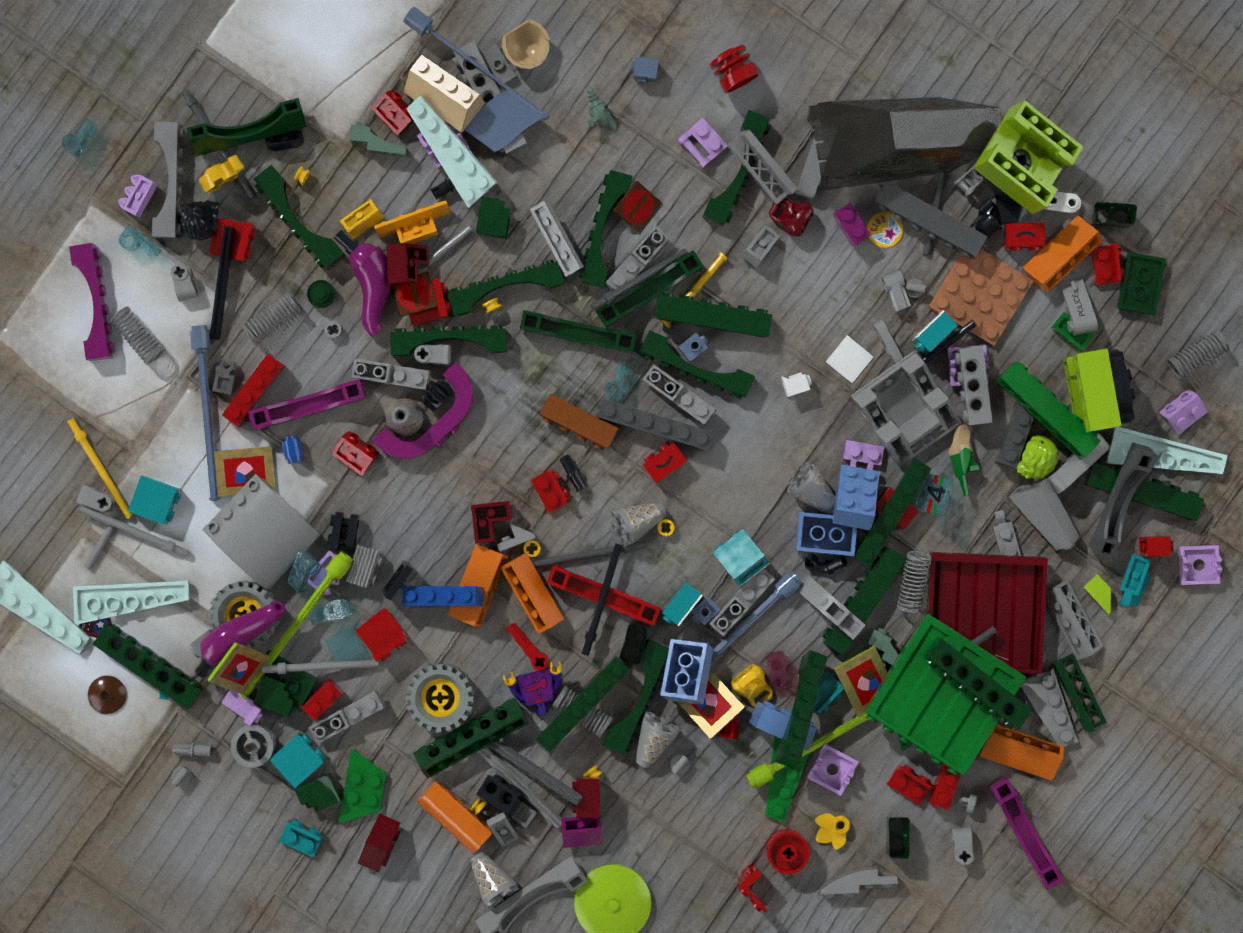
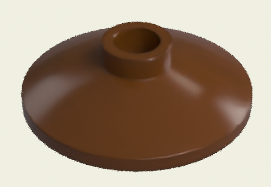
M101 676L95 679L88 689V701L91 707L99 713H114L125 703V686L116 677ZM103 692H107L109 694V697L107 699L103 698Z

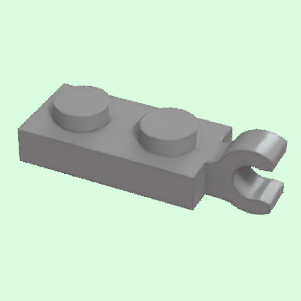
M1003 510L995 511L997 525L992 526L1000 555L1021 556L1012 521L1006 522Z

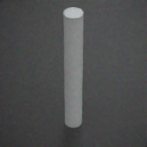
M468 225L429 256L428 266L432 265L471 234L473 229Z
M108 524L86 561L85 568L91 570L116 527Z

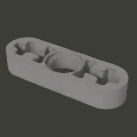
M880 320L874 323L875 332L892 363L896 364L903 359L902 354L884 322Z

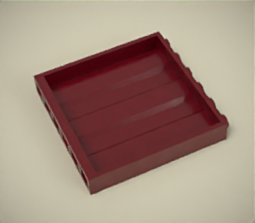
M929 552L932 559L928 573L927 614L938 619L970 641L994 626L997 633L978 646L1016 671L1025 673V676L1037 677V674H1042L1048 558Z

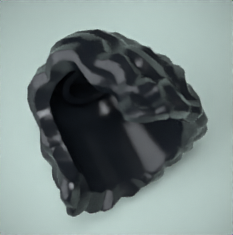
M199 201L180 205V222L183 226L184 234L188 238L198 241L212 238L217 232L219 203Z

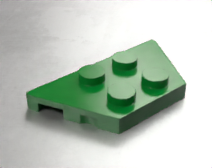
M351 749L339 823L379 812L381 809L387 772L377 767L355 749Z

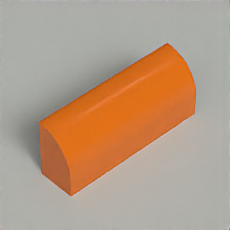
M1077 215L1022 268L1030 279L1034 280L1033 282L1048 293L1103 240L1095 228Z
M476 544L459 586L482 587L483 607H450L448 616L481 628L503 573L500 567L506 564L509 556Z
M997 724L981 748L979 756L1052 781L1063 760L1064 746Z
M438 780L416 802L473 854L493 833L484 821L475 815L474 812L470 811L464 803Z

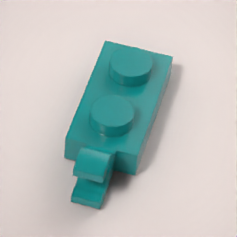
M1131 554L1119 590L1124 591L1119 605L1129 607L1132 595L1139 596L1151 560Z

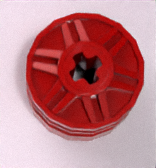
M745 45L724 51L709 64L711 69L718 68L714 72L715 76L725 75L719 81L725 94L743 87L760 75L754 62L744 63L750 58L749 53L743 54L746 51Z

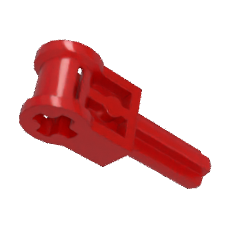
M516 623L510 624L506 628L507 632L531 660L533 668L538 671L546 669L549 664L548 656L537 649ZM537 657L540 659L543 657L545 659L543 662L544 666H537L535 664L537 662Z

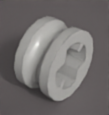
M335 321L328 322L324 328L325 334L332 339L339 338L343 332L342 326ZM335 325H337L338 328L336 329L339 330L338 333H333L332 335H330L329 332L331 331L328 330L329 327H334Z

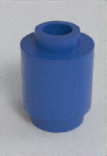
M296 435L284 437L285 441L281 443L284 457L288 464L303 461L302 456H304L300 438H296Z

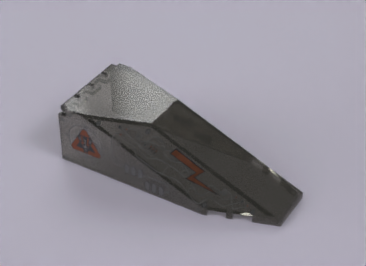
M942 97L828 101L809 106L806 119L813 123L820 122V124L813 125L815 141H823V143L816 144L818 160H826V162L819 163L820 176L822 178H820L817 187L818 192L952 172L954 169L980 157L984 141L993 131L997 130L1001 123L999 107Z

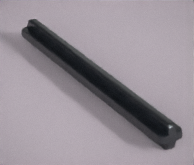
M224 226L210 328V338L215 340L220 339L235 232V228L231 226Z

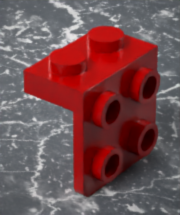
M218 218L217 232L212 238L210 254L220 257L224 226H231L235 228L231 260L247 263V259H250L252 248H250L252 240L256 237V226L248 222L241 223Z
M439 278L432 280L438 307L415 315L409 314L412 325L449 318L448 313L451 312L449 301H445L444 294L447 293L445 282L441 283Z
M386 608L380 610L356 630V633L373 653L372 657L376 662L380 659L382 662L392 655L390 651L394 648H397V650L407 644L405 640L409 637Z
M755 864L752 866L747 865L741 871L742 875L737 879L739 890L746 898L748 896L752 898V905L759 912L762 910L766 913L768 909L765 903L750 888L762 874Z

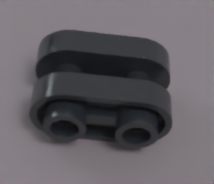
M336 511L335 515H331L330 526H333L332 534L328 535L327 545H330L332 550H339L340 545H344L346 552L354 553L359 515L351 514L350 519H345L344 512ZM343 526L348 527L347 538H342Z

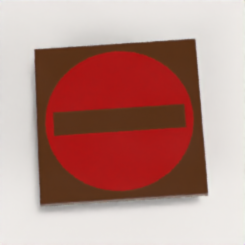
M636 180L613 211L637 232H640L662 202Z
M429 271L418 274V283L392 284L401 317L409 314L415 315L438 307Z

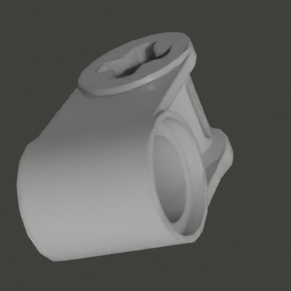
M972 167L958 178L954 184L958 185L967 197L984 179L982 176L977 175Z
M181 263L175 264L171 268V276L178 301L181 302L198 297L197 287L190 268ZM179 268L185 270V272L182 273L183 277L177 275V272L180 271Z
M451 345L418 346L414 351L415 359L420 364L451 365ZM422 350H425L426 354H428V356H425V359H421L418 356Z
M84 484L76 500L78 504L103 512H110L116 506V501L111 495ZM106 500L108 506H104V504H102V501Z
M971 827L951 829V838L955 859L961 865H969L974 857ZM962 851L969 854V856L965 857L964 861L959 857V855H962Z

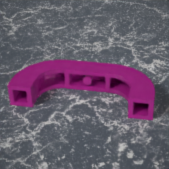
M457 362L443 374L455 391V402L452 408L415 441H401L386 427L372 440L382 451L391 456L404 459L420 457L428 453L435 446L439 448L446 441L444 438L449 433L453 435L460 428L459 424L465 419L472 406L473 388L469 376Z

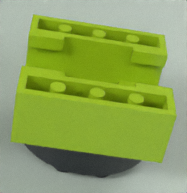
M1024 100L1010 107L997 130L993 131L986 138L980 151V157L973 168L982 174L987 186L997 196L1008 201L1017 202L1033 214L1049 206L1058 191L1052 184L1064 166L1067 165L1069 167L1074 164L1083 146Z
M1107 348L1079 353L1062 359L1072 414L1084 421L1083 424L1085 425L1086 432L1131 424V421L1135 419L1132 400H1135V392L1130 387L1132 375L1130 369H1126L1122 351L1116 348L1110 350Z

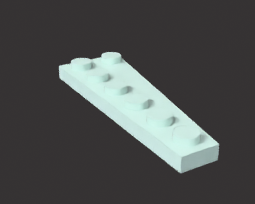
M419 96L406 109L466 206L471 208L497 181L423 96Z
M1114 427L1106 463L1123 465L1132 442L1150 447L1158 455L1153 468L1223 474L1228 455L1121 427Z
M2 561L0 564V604L76 653L81 654L91 637L77 624H74L60 609L54 606L47 597H44L37 588L24 579L8 562Z
M189 581L73 586L74 624L190 600Z

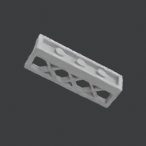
M750 130L743 131L728 145L729 149L775 204H778L788 194H793L798 189ZM741 139L746 144L745 153L739 152L735 148V145ZM749 156H755L758 159L757 167H751L748 164ZM761 170L769 172V182L762 181L760 178ZM773 185H779L784 191L777 198L772 193Z
M544 200L531 208L530 211L565 276L568 277L580 272V269L584 266L549 201Z
M1068 579L1047 589L1046 603L1077 661L1093 655L1104 647ZM1064 586L1067 596L1064 595L1061 587ZM1072 605H1074V607H1075V609H1076V613L1073 612V610H1072V608H1071ZM1081 622H1083L1085 630L1081 627ZM1090 638L1093 640L1095 644L1094 648L1090 643Z

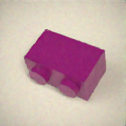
M851 203L845 205L832 215L852 247L870 237V232Z
M561 818L564 848L602 845L600 818Z

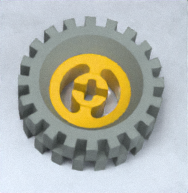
M241 581L227 585L216 593V598L212 599L210 603L212 607L208 611V614H211V619H208L209 625L212 624L214 629L224 622L233 619V608L240 601H244L245 606L238 608L236 611L245 612L247 610V613L254 611L252 605L258 610L275 601L274 595L256 582ZM279 621L252 640L246 647L253 648L269 640L268 638L275 633L274 629L278 626Z
M436 663L423 668L411 679L407 687V710L410 711L411 718L415 719L420 727L423 726L428 731L442 732L457 728L470 715L475 702V691L467 674L459 670L458 667L447 663ZM433 685L437 686L432 696H438L439 692H442L443 696H447L449 691L443 685L449 686L455 696L452 707L449 709L444 707L450 700V698H445L442 702L439 699H433L432 702L438 706V710L432 708L427 700V693L430 687Z

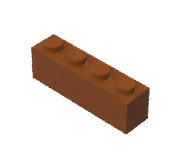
M549 394L540 412V415L543 416V421L551 425L555 422L560 425L559 429L567 433L570 430L577 433L576 437L584 442L587 439L593 441V446L602 451L604 448L609 449L619 429L552 394Z

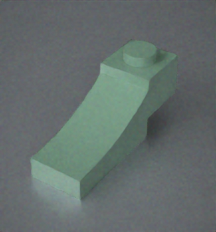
M356 122V125H351L349 136L351 143L368 145L367 150L369 153L407 157L408 149L406 147L380 139L372 133L370 127H367L368 124Z
M881 628L878 631L873 629L866 643L883 651L880 658L893 665L899 654L891 644L892 638L888 637L889 632Z

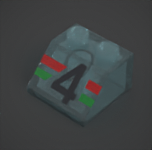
M928 474L920 487L923 489L922 496L917 498L916 507H919L918 511L945 517L954 479Z

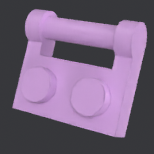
M703 117L677 140L697 159L702 169L728 147ZM693 136L709 156L705 158L689 138Z

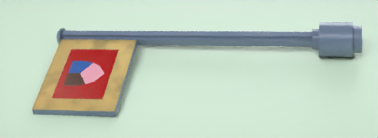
M207 325L191 326V350H195L198 354L210 488L209 500L218 501L220 497L235 496L255 474L264 479L276 491L272 446L214 451L205 353L207 349L211 348L209 330H207Z
M793 572L784 575L774 585L776 587L774 593L714 648L711 663L780 598L785 597L788 599L800 588L799 585L802 581ZM711 669L704 705L678 702L710 739L714 738L745 709L742 703Z

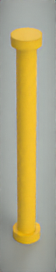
M719 252L718 258L685 296L694 297L722 263L728 261V258ZM664 320L660 321L668 329L671 327L670 324L672 322Z

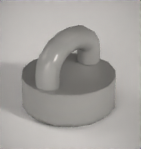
M970 793L969 798L961 797L958 803L966 807V812L974 813L977 795Z

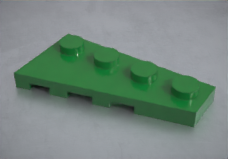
M774 737L771 764L775 763L778 746L782 740ZM809 754L803 756L801 762L795 767L790 768L786 766L775 772L773 775L774 780L769 782L765 816L784 823Z

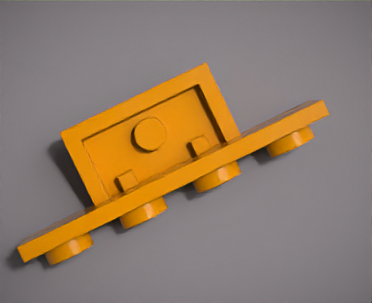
M445 200L426 208H420L409 214L400 215L395 219L383 221L375 225L374 228L379 239L397 233L400 243L414 244L437 236L438 232L434 219L451 214V211Z

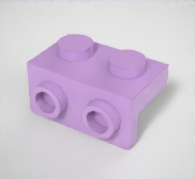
M1188 389L1170 404H1167L1159 413L1168 421L1174 433L1179 435L1208 411L1199 395Z

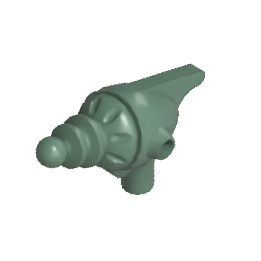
M588 88V98H590L589 102H591L589 114L592 117L588 120V125L593 127L595 124L600 123L604 126L608 125L612 130H615L617 126L609 112L608 105L603 100L598 99L599 96H596V92L593 93L592 88Z

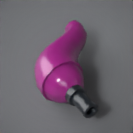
M341 229L333 239L346 249L345 252L350 255V266L355 272L354 275L362 289V325L373 338L383 327L380 318L392 285L388 284L387 257L379 246L376 247L368 243L359 244L356 240L353 241Z
M273 601L258 610L226 621L206 634L200 642L202 659L199 666L195 669L197 675L205 677L211 668L217 667L234 642L246 646L273 626L285 612L284 604L280 601Z

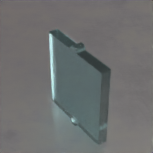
M353 626L342 632L338 631L335 636L325 641L336 662L359 661L369 655Z

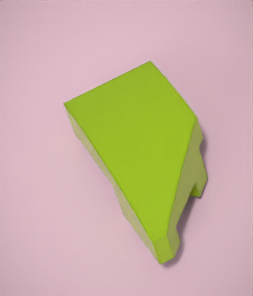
M1097 574L1083 588L1110 615L1111 588Z

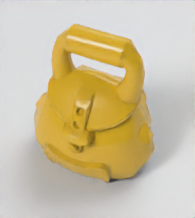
M751 664L731 681L733 692L738 696L747 698L753 707L757 704L754 698L758 697L764 690L769 693L763 696L759 702L763 703L764 700L769 702L773 699V690L765 681V672L756 664Z

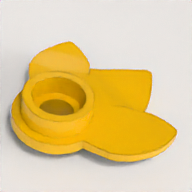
M830 813L817 816L815 822L821 828L817 832L816 841L819 843L832 842L835 850L844 846L846 843V833L850 830L849 820L845 816L835 817ZM838 822H843L844 827L841 829L838 828Z

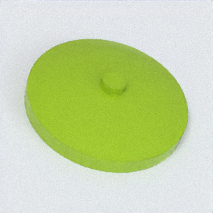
M605 864L594 868L585 875L588 882L577 888L574 906L579 923L588 933H638L644 927L651 911V895L645 880L635 870L621 864Z

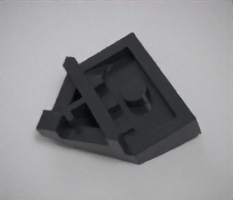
M994 193L1001 226L1020 222L1027 210L1019 203L1005 200Z

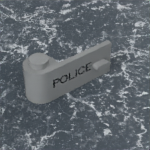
M1083 279L1060 283L1070 313V321H1067L1069 332H1072L1073 335L1097 331L1096 315Z

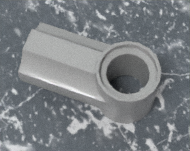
M901 271L881 277L894 311L910 307Z

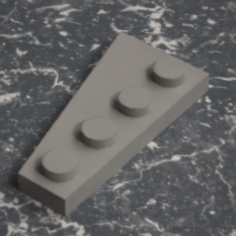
M1054 669L1043 671L1042 674H1037V677H1026L1021 687L1055 743L1064 747L1077 743L1078 740Z

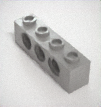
M983 346L957 349L958 353H955V361L960 367L957 377L958 383H962L960 400L961 403H964L965 410H962L963 421L967 425L992 423ZM969 361L975 364V369L972 372H968L966 369V364ZM972 380L976 381L978 385L975 391H971L968 387L969 382ZM975 399L980 402V407L977 410L971 408V402Z

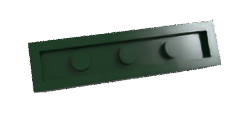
M1073 653L1052 662L1051 664L1084 732L1089 734L1095 731V728L1107 723ZM1071 659L1074 665L1071 673L1067 672L1063 665V662ZM1073 676L1080 678L1082 682L1080 690L1074 688L1072 683ZM1081 694L1089 696L1090 703L1088 708L1083 706L1080 700ZM1090 711L1097 713L1100 721L1092 724L1089 718Z

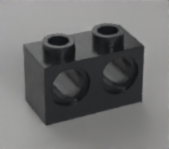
M495 774V776L487 775L476 795L505 814L514 815L525 796L520 793L521 789L513 784L507 785L504 783L505 779L498 774ZM495 783L497 790L495 793H492L490 788ZM509 793H511L513 799L511 803L508 804L506 802V796Z

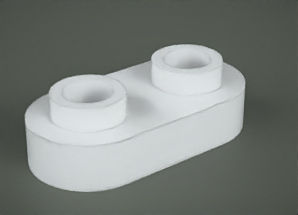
M1056 192L1053 197L1056 203H1050L1046 210L1074 213L1079 210L1081 200L1076 194ZM1069 200H1073L1075 202V205L1070 206L1068 203Z

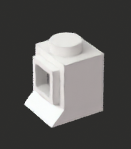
M801 372L789 376L788 379L781 376L787 397L809 391V386H812L809 374L802 375Z

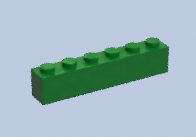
M1015 361L1010 364L996 380L1080 460L1086 458L1100 443L1101 440L1098 438L1095 431L1086 432L1085 425L1083 424L1084 421L1080 417L1074 416L1065 403H1060L1051 390L1045 389L1041 385V381L1036 376L1029 374L1026 366L1022 363Z

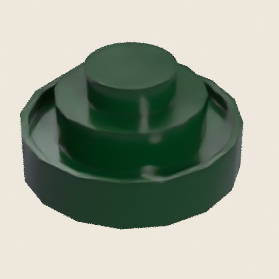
M325 280L314 281L307 290L309 302L317 308L329 307L335 300V289L331 283Z

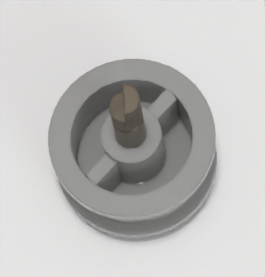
M254 723L253 725H246L240 728L234 734L231 741V752L234 759L239 764L250 768L259 767L269 761L276 749V740L273 733L262 724Z

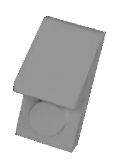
M510 523L515 538H511V536L500 539L501 543L497 544L499 551H503L532 540L536 536L534 533Z
M504 812L487 820L489 828L502 847L519 839L509 816Z

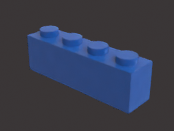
M403 586L402 606L483 607V588L478 586Z

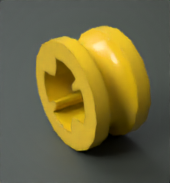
M301 166L294 177V182L299 181L300 185L303 186L309 177L310 170H304V167Z
M494 298L482 305L487 309V314L502 306L498 304V298Z
M668 519L660 521L657 526V530L662 536H670L675 528L673 522ZM663 522H665V524L666 522L670 523L669 528L671 529V531L669 533H667V531H665V533L661 531V524Z
M529 540L524 544L523 550L524 553H527L528 557H536L540 553L541 547L537 541ZM530 543H534V546L538 548L537 551H534V554H529L530 551L527 552V547L530 546Z
M595 765L587 770L583 776L598 777L602 772L601 770L598 771V766Z
M479 797L469 810H473L475 815H477L487 802H483L481 797Z

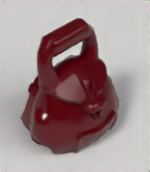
M783 198L778 204L773 203L768 213L774 222L783 225L789 235L800 237L808 226L814 210L807 202H793ZM782 202H784L786 206L780 217H775Z

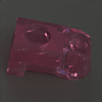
M783 651L766 653L771 689L787 687Z

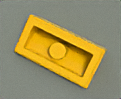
M369 199L341 219L340 222L351 238L356 239L384 217L373 201Z

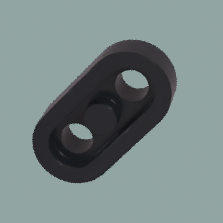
M294 130L265 138V143L268 150L280 151L300 147L304 143V137L300 130Z

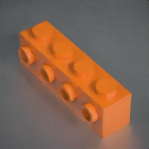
M527 553L500 567L538 634L564 620Z

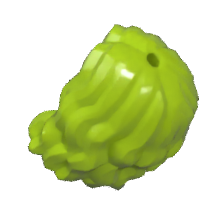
M1033 436L1022 454V461L1017 465V472L1027 479H1045L1046 476H1050L1058 462V449L1056 445L1044 436Z

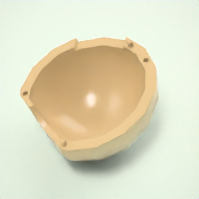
M529 19L503 35L502 50L512 65L522 69H531L540 66L546 60L549 52L550 38L541 24Z

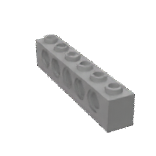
M474 41L459 48V50L489 71ZM454 51L455 57L452 59L457 69L461 67L464 74L461 76L465 84H470L472 90L480 94L483 101L488 95L495 98L501 94L492 78L477 67L474 70H468L466 65L469 61ZM477 79H484L485 84L482 87H477L475 81ZM521 133L514 141L500 151L501 153L505 152L509 156L528 145Z

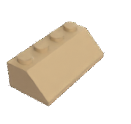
M423 55L419 57L409 71L404 94L414 101L419 96H423L446 123L461 133L485 104L480 94Z

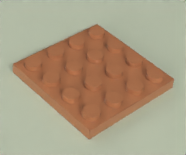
M981 249L976 259H967L960 253L928 307L937 313L944 310L960 327L973 320L977 326L969 332L988 344L995 346L1034 280Z

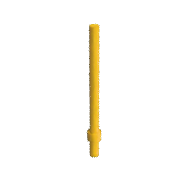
M74 418L68 420L67 423L75 434L74 438L77 442H80L127 520L133 517V514L128 512L127 504L86 439V433L84 430L81 431Z

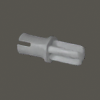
M194 742L191 744L175 743L172 752L174 755H188L191 758L194 756L211 757L212 745H201Z

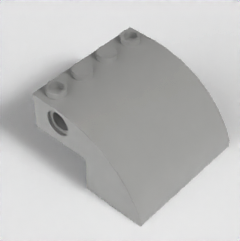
M914 351L851 395L871 430L899 467L962 423L950 399L940 390L925 362Z
M257 474L202 529L236 565L267 591L321 535L299 511L290 506Z

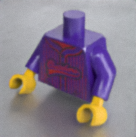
M559 661L558 667L552 666V662H550V668L516 677L513 672H510L511 678H505V675H503L504 683L508 685L512 695L521 703H526L527 706L535 704L537 715L548 713L546 702L554 699L562 684L561 662Z

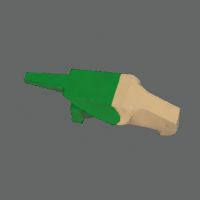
M962 424L955 428L953 442L948 450L955 477L959 480L964 496H968L965 473L979 470V465L973 460L974 453L970 442L973 428L967 424Z

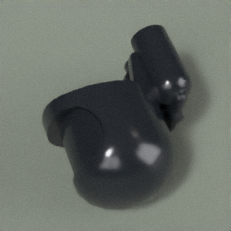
M990 198L979 207L978 214L982 216L975 223V230L988 236V238L998 229L1001 230L1003 228L992 216L997 205Z

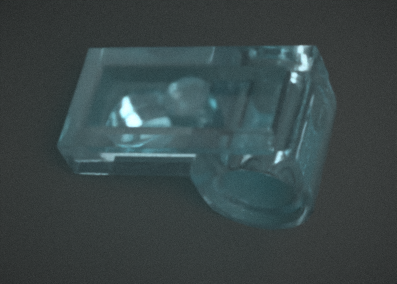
M131 224L119 236V244L128 251H135L141 245H143L141 249L149 256L151 254L158 256L162 251ZM132 236L134 242L132 245L127 246L126 239Z
M348 598L316 604L310 612L312 625L352 616Z

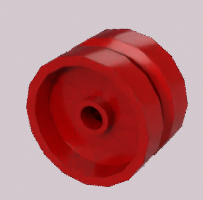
M789 828L780 829L773 833L767 841V858L772 867L778 872L794 874L802 870L808 863L810 856L809 846L803 835L796 830ZM786 848H790L791 852L785 854L784 850L786 851Z

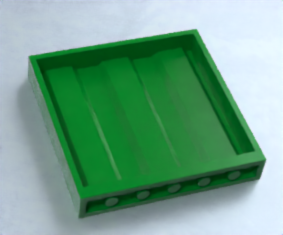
M925 613L863 712L867 713L866 718L875 724L877 721L884 724L882 728L891 734L893 732L900 735L898 739L906 744L910 742L915 744V750L923 755L926 752L932 755L931 760L940 766L942 763L949 766L947 769L949 772L956 776L958 774L964 776L1001 717L999 715L994 717L987 711L989 707L985 704L979 705L972 699L973 695L970 692L964 693L957 687L958 683L955 680L951 679L949 681L942 676L941 673L943 671L938 667L934 669L927 664V658L924 657V654L938 637L942 638L1014 696L1026 676L930 614ZM945 655L942 658V664L948 666L951 659L948 655ZM963 667L957 671L959 678H963L966 675V670ZM977 679L973 682L974 690H979L981 682ZM989 693L988 700L990 702L996 700V693ZM1006 704V705L1004 706V708H1003V711H1004V712H1005V710L1007 709V707H1008L1009 704Z

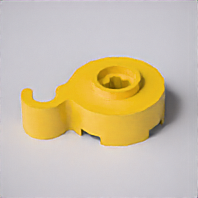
M233 155L228 158V161L222 164L218 163L207 169L198 181L203 190L210 194L219 190L227 182L230 183L239 176L238 173L244 170L245 167L239 157Z

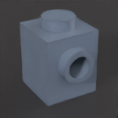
M636 56V61H632L630 73H634L633 79H637V82L645 84L648 81L656 82L659 60Z
M696 332L678 346V349L690 363L708 349L706 344L709 342L702 334L698 335Z
M706 596L691 610L693 613L691 618L698 625L702 623L705 626L721 609L709 596Z

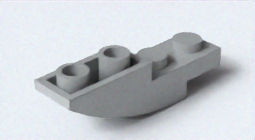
M655 225L606 281L605 285L614 291L639 276L670 237Z
M354 358L351 377L428 390L431 371Z
M654 364L642 379L705 426L717 411Z
M763 568L741 586L709 624L724 636L772 584L775 578Z
M810 576L797 590L853 640L866 627L862 621Z
M375 690L308 728L316 743L319 744L386 706L378 691Z
M876 866L864 867L832 878L819 888V892L827 898L836 897L835 894L852 897L855 896V893H859V885H862V888H873L874 885L881 884V887H893V884H898V879L895 873L878 874Z

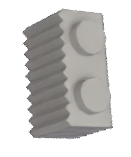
M357 545L346 582L365 588H370L371 585L374 586L377 575L374 574L375 569L380 567L383 556H380L381 551Z

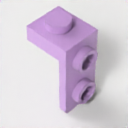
M229 690L222 701V704L245 719L243 722L249 726L254 723L257 724L263 716L261 712L264 708L253 704L254 701L250 698H242L238 692Z

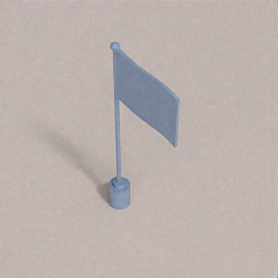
M416 7L410 9L403 20L406 25L421 36L424 34L428 35L429 33L433 34L507 89L480 109L465 128L468 133L494 152H497L508 146L533 124L542 119H549L548 113L542 112L432 30L434 25H432L433 20Z

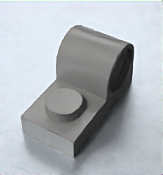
M765 224L741 257L757 268L781 235Z

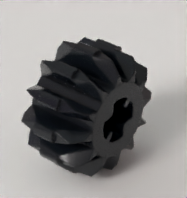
M439 379L422 396L421 401L427 408L434 411L453 393V389L447 381Z

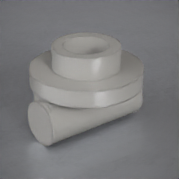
M911 279L906 282L905 290L908 296L917 298L925 293L926 285L921 280Z
M684 755L674 756L670 762L671 770L676 775L685 773L690 766L689 759Z
M180 766L174 769L172 784L178 787V785L184 786L190 782L191 772L187 767Z

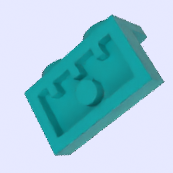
M828 671L823 674L814 708V712L817 715L820 713L825 714L831 707L829 704L834 699L837 701L844 694L842 684Z
M297 819L288 820L279 842L314 857L324 835H321V831L314 827H310V829L304 827V823Z

